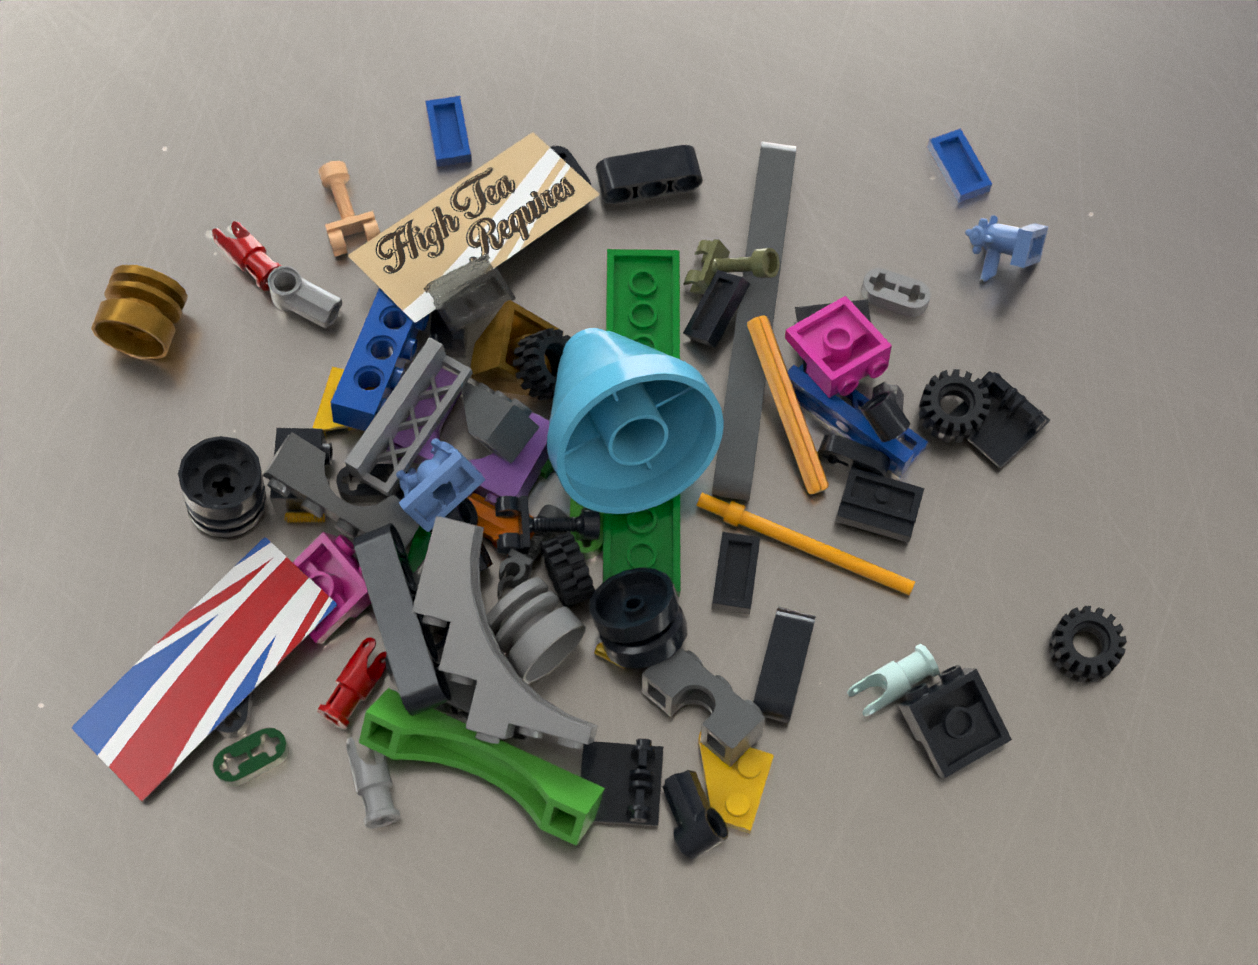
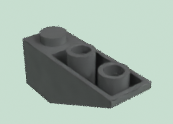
M467 382L462 389L468 432L494 455L512 464L539 429V426L529 418L532 411L516 398L511 400L498 390L494 392L483 383H480L477 387Z

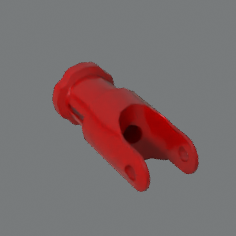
M234 221L231 224L232 232L237 239L226 237L221 230L214 228L212 230V238L215 244L242 271L249 272L256 279V285L260 289L269 291L268 277L275 268L282 265L274 262L266 254L265 247L238 221Z
M373 637L366 638L361 642L336 679L335 683L337 686L325 705L320 704L317 712L323 718L342 729L348 727L350 723L348 719L360 701L367 699L386 669L385 661L381 663L386 658L387 652L385 651L378 654L367 669L368 658L376 647V640Z

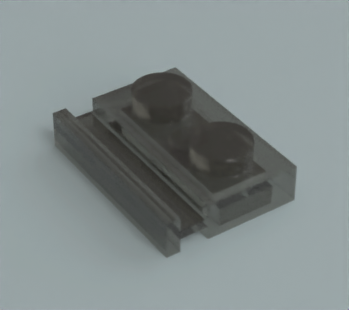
M488 254L429 282L424 288L425 292L430 293L435 308L452 334L499 311L506 301H514L516 299L498 269L493 268L489 262L490 257Z

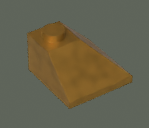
M512 300L506 301L474 344L470 365L473 374L470 378L485 384L494 391L498 390L504 393L529 396L530 389L523 390L520 386L524 382L523 378L517 379L515 375L520 370L519 367H513V360L519 358L514 355V350L520 347L518 342L526 336L549 328H554V330L559 328ZM545 355L546 367L552 374L550 362Z

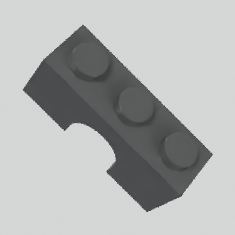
M680 648L670 658L650 666L642 673V693L670 717L687 704H699L710 711L711 715L702 723L700 742L729 767L762 736L765 717L760 708L754 702L743 700L737 695L725 678L720 675L714 676L703 666L699 657L689 650L685 652Z

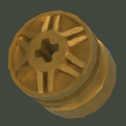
M120 265L115 267L104 292L106 300L101 301L91 326L94 335L104 344L130 356L144 359L165 357L176 331L173 324L178 323L182 314L181 310L184 308L188 298L185 289L174 279L151 268L138 265Z

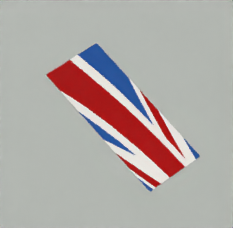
M264 537L71 728L121 781L143 801L337 606V603Z

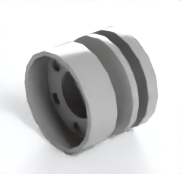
M539 577L528 579L515 587L486 615L502 653L510 651L507 660L527 684L537 681L558 666L579 644L586 631V626L569 608L562 607L555 610L559 597L552 591L548 592V585Z

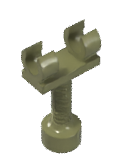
M713 239V241L701 240L698 243L695 255L704 254L701 260L704 266L702 271L689 270L683 285L692 284L691 293L704 294L717 270L727 273L752 271L757 278H772L779 271V256L773 248H761L754 250L751 257L728 258L730 251L719 239Z

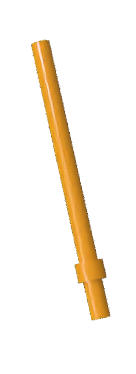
M703 492L699 497L696 506L723 517V522L735 527H738L740 524L908 596L912 592L915 584L913 580L745 510L746 506L731 501L729 504Z

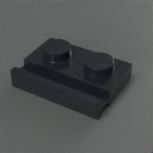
M851 467L835 521L909 543L925 488Z

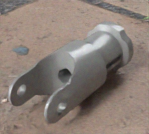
M349 737L346 748L356 793L362 796L366 817L363 820L365 827L370 829L380 828L397 822L401 815L400 811L394 808L389 788L393 784L385 755L373 750L376 765L367 764L359 757L354 739Z

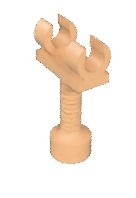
M331 161L322 165L318 171L322 185L332 190L341 217L339 221L325 224L334 256L348 253L344 240L345 236L364 231L368 242L379 235L380 230L373 211L355 216L345 186L350 179L346 164L342 161Z

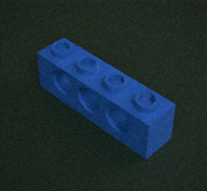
M379 288L330 402L334 423L366 431L405 374V369L403 368L406 361L413 360L418 343L416 336L419 330H425L429 314L414 323ZM379 357H388L387 359L383 360L377 359ZM367 387H375V388H376V389H374V390H365V388H367Z

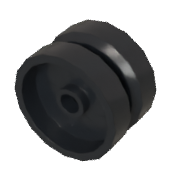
M639 567L622 571L604 581L596 588L590 599V614L595 627L600 633V640L604 650L612 662L622 667L639 669L654 666L677 652L688 635L687 621L682 608L678 604V596L674 584L667 574L657 569Z

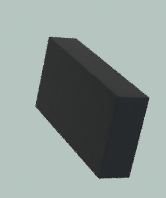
M717 270L683 334L691 340L716 348L750 283L741 276Z
M722 532L712 609L750 614L761 537Z

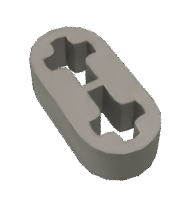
M882 268L872 269L867 272L861 288L863 298L868 299L870 304L909 317L923 314L928 307L931 295L925 283ZM877 282L883 283V288L880 292L873 290ZM911 293L918 295L915 303L908 302Z

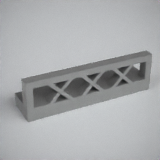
M429 337L344 461L351 475L383 494L391 496L399 484L396 473L400 470H403L405 473L407 472L473 374L472 369L447 356L443 344ZM443 365L459 374L452 385L437 388L435 377ZM430 384H431V385H432V390H427L428 387H429ZM445 395L440 402L439 396ZM434 397L437 408L433 414L416 419L414 408L417 403ZM409 415H411V420L406 421ZM424 426L419 433L418 427ZM413 428L416 439L412 445L395 450L393 439L397 433ZM388 446H389V447H390V451H389V452H385L386 449H387ZM403 457V458L401 459V461L399 462V464H398V459H397V458ZM393 460L394 471L386 483L370 475L378 462Z

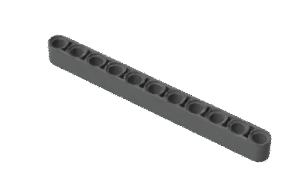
M761 142L745 257H751L756 249L773 248L779 256L780 266L777 275L772 278H757L752 271L743 272L742 277L750 283V286L737 311L723 410V435L717 453L712 496L750 500L766 377L749 333L747 322L755 317L765 315L768 317L773 329L797 146Z

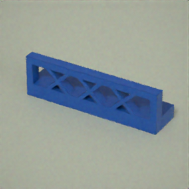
M803 364L799 368L793 365L787 371L798 402L802 407L844 438L871 447L887 455L891 462L888 470L899 478L927 447L928 441L910 428L895 439L881 442L861 409L858 408V406L862 408L870 399L855 389L846 395L852 402L851 407L838 397L840 395L839 392L829 398L813 379L803 371ZM904 438L915 447L911 450L897 439Z

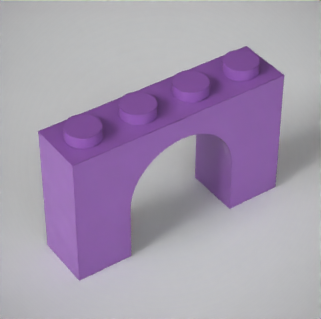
M441 368L435 377L437 388L452 385L458 375ZM430 384V386L428 387L427 390H432V385H431V384ZM462 390L413 461L414 463L420 465L425 460L433 458L434 454L430 452L433 448L431 442L435 438L440 441L442 426L462 394ZM445 395L439 396L440 402ZM434 397L417 403L414 408L416 419L433 414L437 408ZM532 412L529 418L539 426V429L512 464L493 453L484 458L469 460L486 479L472 493L484 497V501L494 506L495 502H497V497L527 496L549 458L547 451L549 420ZM409 415L406 421L411 420V415ZM424 426L418 427L419 433ZM413 428L397 433L393 439L395 450L412 445L416 439ZM388 446V448L386 449V452H389V451H390V447H389V446Z

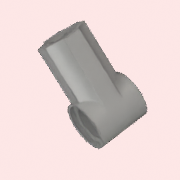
M280 266L275 268L268 277L271 298L279 310L285 312L293 311L325 329L330 325L332 326L338 317L342 306V299L301 278L295 268ZM284 286L294 287L288 292L279 291Z

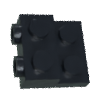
M960 665L949 667L939 673L940 682L929 688L926 683L909 689L905 692L907 700L898 704L915 739L922 741L939 777L946 778L1012 740L977 668L962 669Z

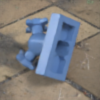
M995 215L990 217L989 222L986 218H981L978 226L967 229L965 232L973 245L972 252L974 254H980L982 246L987 251L980 280L982 279L986 282L996 275L1001 253L1012 256L1010 265L1022 268L1040 262L1049 226L1033 223L1018 228L997 224L998 218Z
M437 438L431 442L433 448L430 452L434 454L433 458L422 462L417 468V472L415 468H410L407 473L403 470L396 473L400 487L404 492V498L399 502L400 506L427 532L433 528L436 516L445 517L486 480L482 473L458 449H455L447 442H440Z

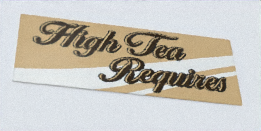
M532 132L350 253L348 257L416 323L600 194Z

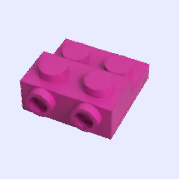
M846 296L786 329V341L807 363L806 373L829 398L838 392L841 396L850 394L858 386L859 380L867 375L872 379L877 378L889 366L892 345Z
M322 532L293 561L302 572L337 603V606L309 633V636L315 643L322 644L349 617L356 618L371 604L360 564L353 556L356 552L354 544L342 534L337 537L336 535Z

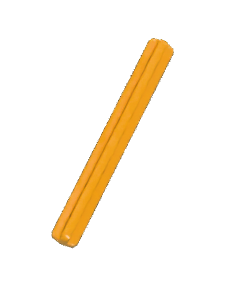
M765 315L755 317L747 322V327L807 493H820L826 490L829 484L769 319Z

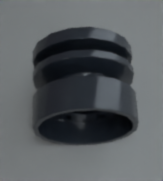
M217 436L207 438L192 446L181 459L178 471L180 487L188 516L198 529L211 536L227 538L241 535L258 523L265 512L267 496L259 457L248 444L232 437Z

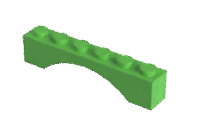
M390 688L366 711L358 743L393 760L434 762L477 775L501 788L514 798L531 815L539 829L577 846L595 820L605 788L502 740H500L499 744L475 738L476 731L465 729V723L433 708L411 716L405 709L399 692Z

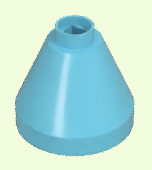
M598 328L585 329L576 333L568 340L559 362L547 436L549 460L566 493L580 505L597 512L624 514L646 510L677 496L704 473L715 457L722 440L723 413L717 398L704 377L690 364L615 332L604 331Z

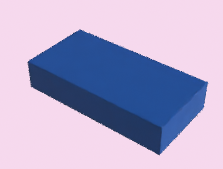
M460 96L425 101L437 167L472 162Z
M961 128L929 139L927 148L958 203L990 192L992 182Z

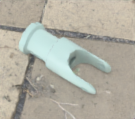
M919 644L915 647V652L897 663L895 661L887 663L849 688L847 694L848 696H855L863 690L874 686L885 689L886 691L879 699L866 706L862 711L863 716H870L903 697L905 692L911 689V686L929 675L932 677L939 675V667L930 651L924 645Z

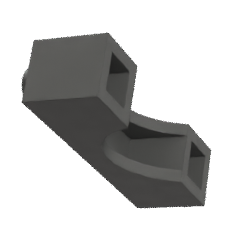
M293 432L285 438L262 475L270 480L267 484L269 488L282 496L288 497L291 493L303 500L302 508L319 518L323 514L337 521L334 527L351 538H355L357 534L360 536L388 523H392L398 530L406 549L420 525L402 509L399 504L401 501L399 498L391 495L373 506H356L343 501L331 490L326 480L324 471L326 453Z

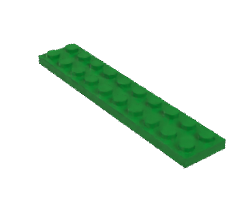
M607 249L606 331L615 332L680 359V250ZM680 494L646 510L624 514L604 513L603 582L625 570L639 567L654 568L668 575L674 584L677 596L680 597Z

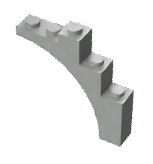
M436 516L412 612L423 614L422 622L446 627L447 622H450L438 670L450 673L449 680L457 683L473 685V681L477 680L465 729L476 731L475 738L496 744H499L500 738L512 737L516 725L520 726L518 731L520 734L534 738H542L543 733L558 736L557 743L570 748L581 749L582 744L588 745L594 742L598 725L569 715L542 698L517 674L500 650L487 621L480 591L479 556L484 527Z

